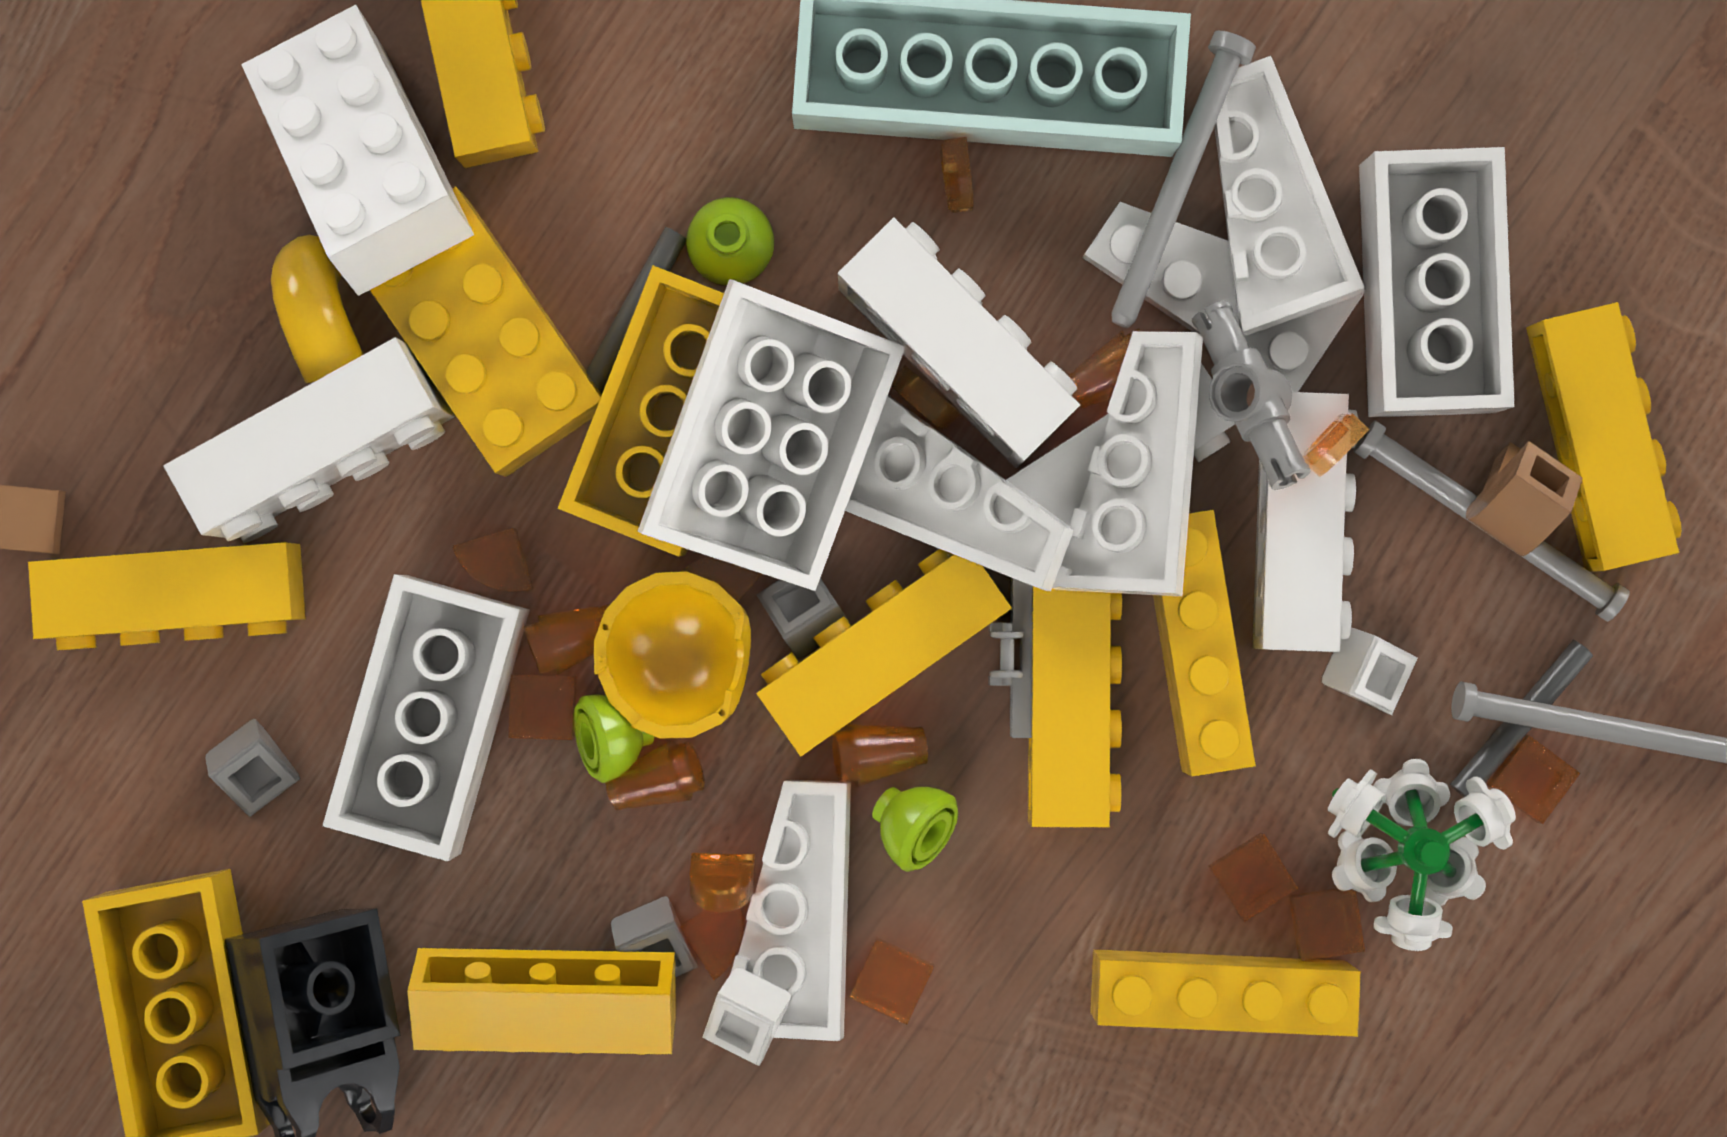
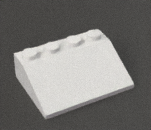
M729 279L638 532L816 591L906 346Z

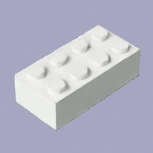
M356 4L241 64L328 258L358 296L474 235L384 47Z
M1505 147L1374 151L1359 165L1363 285L1365 287L1364 290H1366L1364 293L1368 417L1497 413L1513 408L1514 381Z
M893 217L838 272L839 291L888 340L906 346L903 355L1017 468L1080 406L1071 396L1078 388L1070 377L1052 361L1043 368L1027 351V347L1032 343L1030 338L1012 319L1003 315L997 321L982 306L981 300L986 295L964 271L958 268L951 275L937 261L935 254L940 249L923 229L914 222L905 229Z
M395 337L163 466L201 535L223 537L227 541L241 537L243 543H246L276 528L278 524L274 517L295 506H297L299 512H303L326 501L334 495L330 486L345 477L352 475L355 481H359L382 470L389 465L386 455L401 446L408 444L411 450H415L438 439L445 433L441 424L454 418L455 415L408 345Z
M394 574L323 822L324 827L444 861H450L461 854L530 609L409 575Z

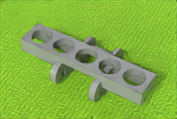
M1010 577V606L1012 607L1010 609V623H991L988 625L990 637L1000 638V670L989 672L988 685L1010 686V737L1031 738L1032 585ZM1014 638H1020V670H1014Z

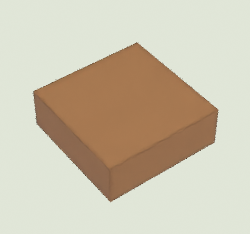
M0 485V549L60 554L66 491Z

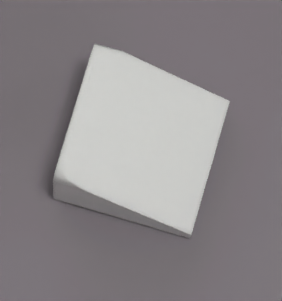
M1351 627L1349 638L1341 639L1340 652H1333L1322 676V683L1392 715L1418 658L1375 635Z
M737 967L732 971L716 996L702 1038L760 1066L788 1007L791 994Z

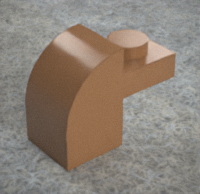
M1530 441L1521 449L1512 442H1509L1495 458L1483 491L1468 506L1466 519L1520 556H1525L1537 548L1572 512L1582 477Z

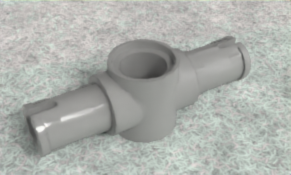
M1220 301L1204 308L1208 316L1207 319L1202 312H1198L1192 318V323L1197 328L1200 336L1203 337V342L1214 363L1211 369L1213 379L1209 386L1211 407L1217 416L1226 421L1235 422L1244 441H1251L1269 479L1271 489L1280 490L1297 483L1294 474L1298 478L1303 479L1310 474L1311 470L1309 465L1305 463L1287 426L1290 421L1288 410L1292 402L1290 383L1282 373L1266 367L1258 349L1249 347L1232 312L1233 308L1230 302ZM1253 383L1255 388L1254 399L1248 407L1246 401L1247 391Z

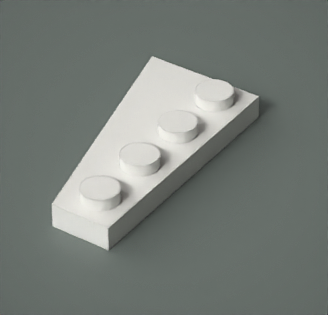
M1268 56L1248 65L1238 67L1214 128L1238 320L1245 337L1362 294L1365 287L1272 57Z
M1119 202L1082 258L1123 285L1151 213ZM1175 222L1144 300L1192 332H1197L1198 334L1197 328L1192 323V318L1198 312H1202L1207 319L1208 316L1204 308L1220 301L1230 302L1233 308L1232 312L1239 324L1229 241ZM1363 290L1362 294L1245 336V339L1250 348L1259 350L1266 367L1282 373L1289 381L1292 392H1298L1366 290Z
M1133 331L1107 412L1110 414L1100 447L1095 446L1087 469L1091 474L1079 509H1074L1069 527L1074 532L1053 584V589L1182 597L1203 337L1197 332Z
M890 395L887 396L845 511L1039 589L1051 592L1074 530Z
M786 780L782 785L762 858L764 863L756 892L752 895L746 916L747 924L738 955L735 956L731 970L732 973L735 968H742L791 994L788 1007L773 1038L840 1041L844 1038L851 782Z

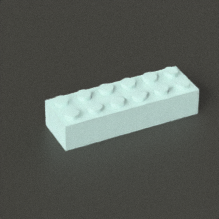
M801 0L792 107L794 129L1172 157L1182 143L1191 13L1017 0Z

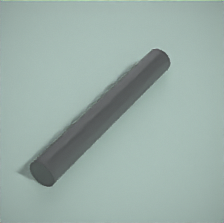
M668 227L664 228L586 370L601 394L604 391L652 265L670 272L686 243L684 236Z
M1572 640L1523 700L1552 705L1590 661L1593 654L1585 646ZM1503 722L1451 782V787L1465 797L1469 795L1466 788L1467 780L1472 777H1479L1486 783L1533 727Z

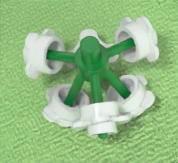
M1411 759L1406 761L1402 769L1391 778H1381L1373 786L1371 784L1375 780L1377 773L1370 769L1358 784L1348 778L1340 788L1334 789L1332 792L1333 799L1329 804L1328 811L1337 817L1331 825L1328 834L1334 838L1342 828L1346 830L1338 838L1341 853L1338 857L1337 866L1332 871L1334 884L1341 891L1353 889L1362 893L1368 902H1377L1384 898L1386 887L1393 881L1398 865L1404 864L1407 868L1414 871L1411 895H1400L1392 898L1389 904L1388 916L1376 917L1374 919V929L1382 934H1391L1392 942L1400 948L1422 951L1431 947L1432 941L1438 938L1451 937L1453 927L1448 922L1441 920L1443 912L1441 906L1445 905L1448 899L1465 896L1470 900H1475L1484 893L1486 882L1478 875L1475 862L1479 853L1478 846L1484 847L1492 842L1503 850L1512 846L1513 839L1510 834V825L1515 821L1516 815L1511 801L1502 791L1495 788L1489 790L1481 778L1472 777L1466 782L1469 795L1458 800L1454 806L1457 824L1442 833L1428 828L1427 823L1435 818L1440 807L1449 801L1450 791L1447 784L1436 782L1429 774V766L1425 761ZM1383 803L1388 805L1391 816L1398 824L1413 827L1405 830L1380 814L1379 810ZM1372 824L1398 841V851L1393 852L1391 847L1382 839L1375 837L1362 839L1361 835Z

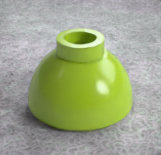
M735 197L719 198L704 205L691 220L686 238L687 252L695 269L709 281L727 286L729 279L744 284L759 276L769 264L774 251V233L766 215L754 204Z
M593 694L581 696L575 706L573 715L574 732L581 759L588 773L601 783L616 779L627 772L636 762L642 747L651 745L654 742V736L632 728V724L609 703L606 695Z
M891 787L876 802L872 816L873 819L880 823V836L887 854L903 871L910 872L928 865L945 847L957 823L958 806L956 798L941 789L913 787L901 792L897 788Z

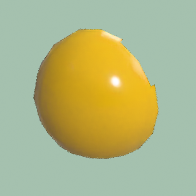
M687 571L654 573L627 586L604 611L594 639V674L598 675L609 703L632 724V728L660 739L693 738L725 722L734 713L740 701L748 671L751 648L749 618L745 609L714 581Z

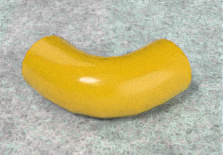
M314 235L297 237L282 247L275 258L271 274L273 300L279 321L305 383L315 382L364 355L352 330L339 294L338 282L341 279V273L328 258L319 236Z

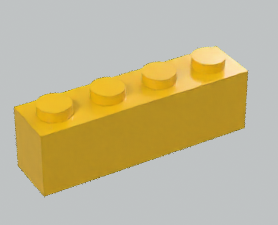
M421 0L455 158L464 168L539 152L535 134L545 132L543 115L537 94L526 96L521 73L532 69L529 51L523 32H512L508 10L518 8L517 0Z
M1616 302L1545 319L1526 327L1558 461L1582 477L1571 514L1584 568L1589 572L1606 571L1679 553L1676 539L1681 536V521L1675 505L1671 501L1666 500L1661 479L1666 474V460L1660 443L1656 439L1651 438L1646 415L1651 411V398L1645 381L1641 377H1636L1631 353L1636 348V338L1630 319L1626 315H1621L1619 303Z
M1214 510L1189 513L1182 597L1153 595L1181 770L1192 777L1254 767L1256 764Z
M283 542L28 562L33 639L56 638L57 651L97 648L96 635L120 633V646L160 643L159 630L183 629L184 641L224 638L223 626L247 624L248 636L287 633L286 621L306 619L301 546L296 543Z
M938 549L917 564L924 573V576L905 589L902 588L897 579L865 601L872 610L867 616L852 626L843 616L813 637L820 649L800 663L793 653H790L761 674L768 685L756 694L800 757L1012 609L982 565Z
M1032 586L1031 738H1028V823L1032 827H1110V812H1120L1121 777L1120 774H1110V748H1120L1122 721L1120 710H1110V684L1121 683L1122 652L1121 646H1110L1111 620H1121L1122 593L1066 591L1053 588L1050 592Z
M418 948L407 990L413 1050L500 1051L512 1053L558 1052L575 1054L616 1053L638 1055L672 1054L676 1020L675 952Z
M1093 949L1090 1013L1097 1025L1358 1037L1361 971L1345 960Z

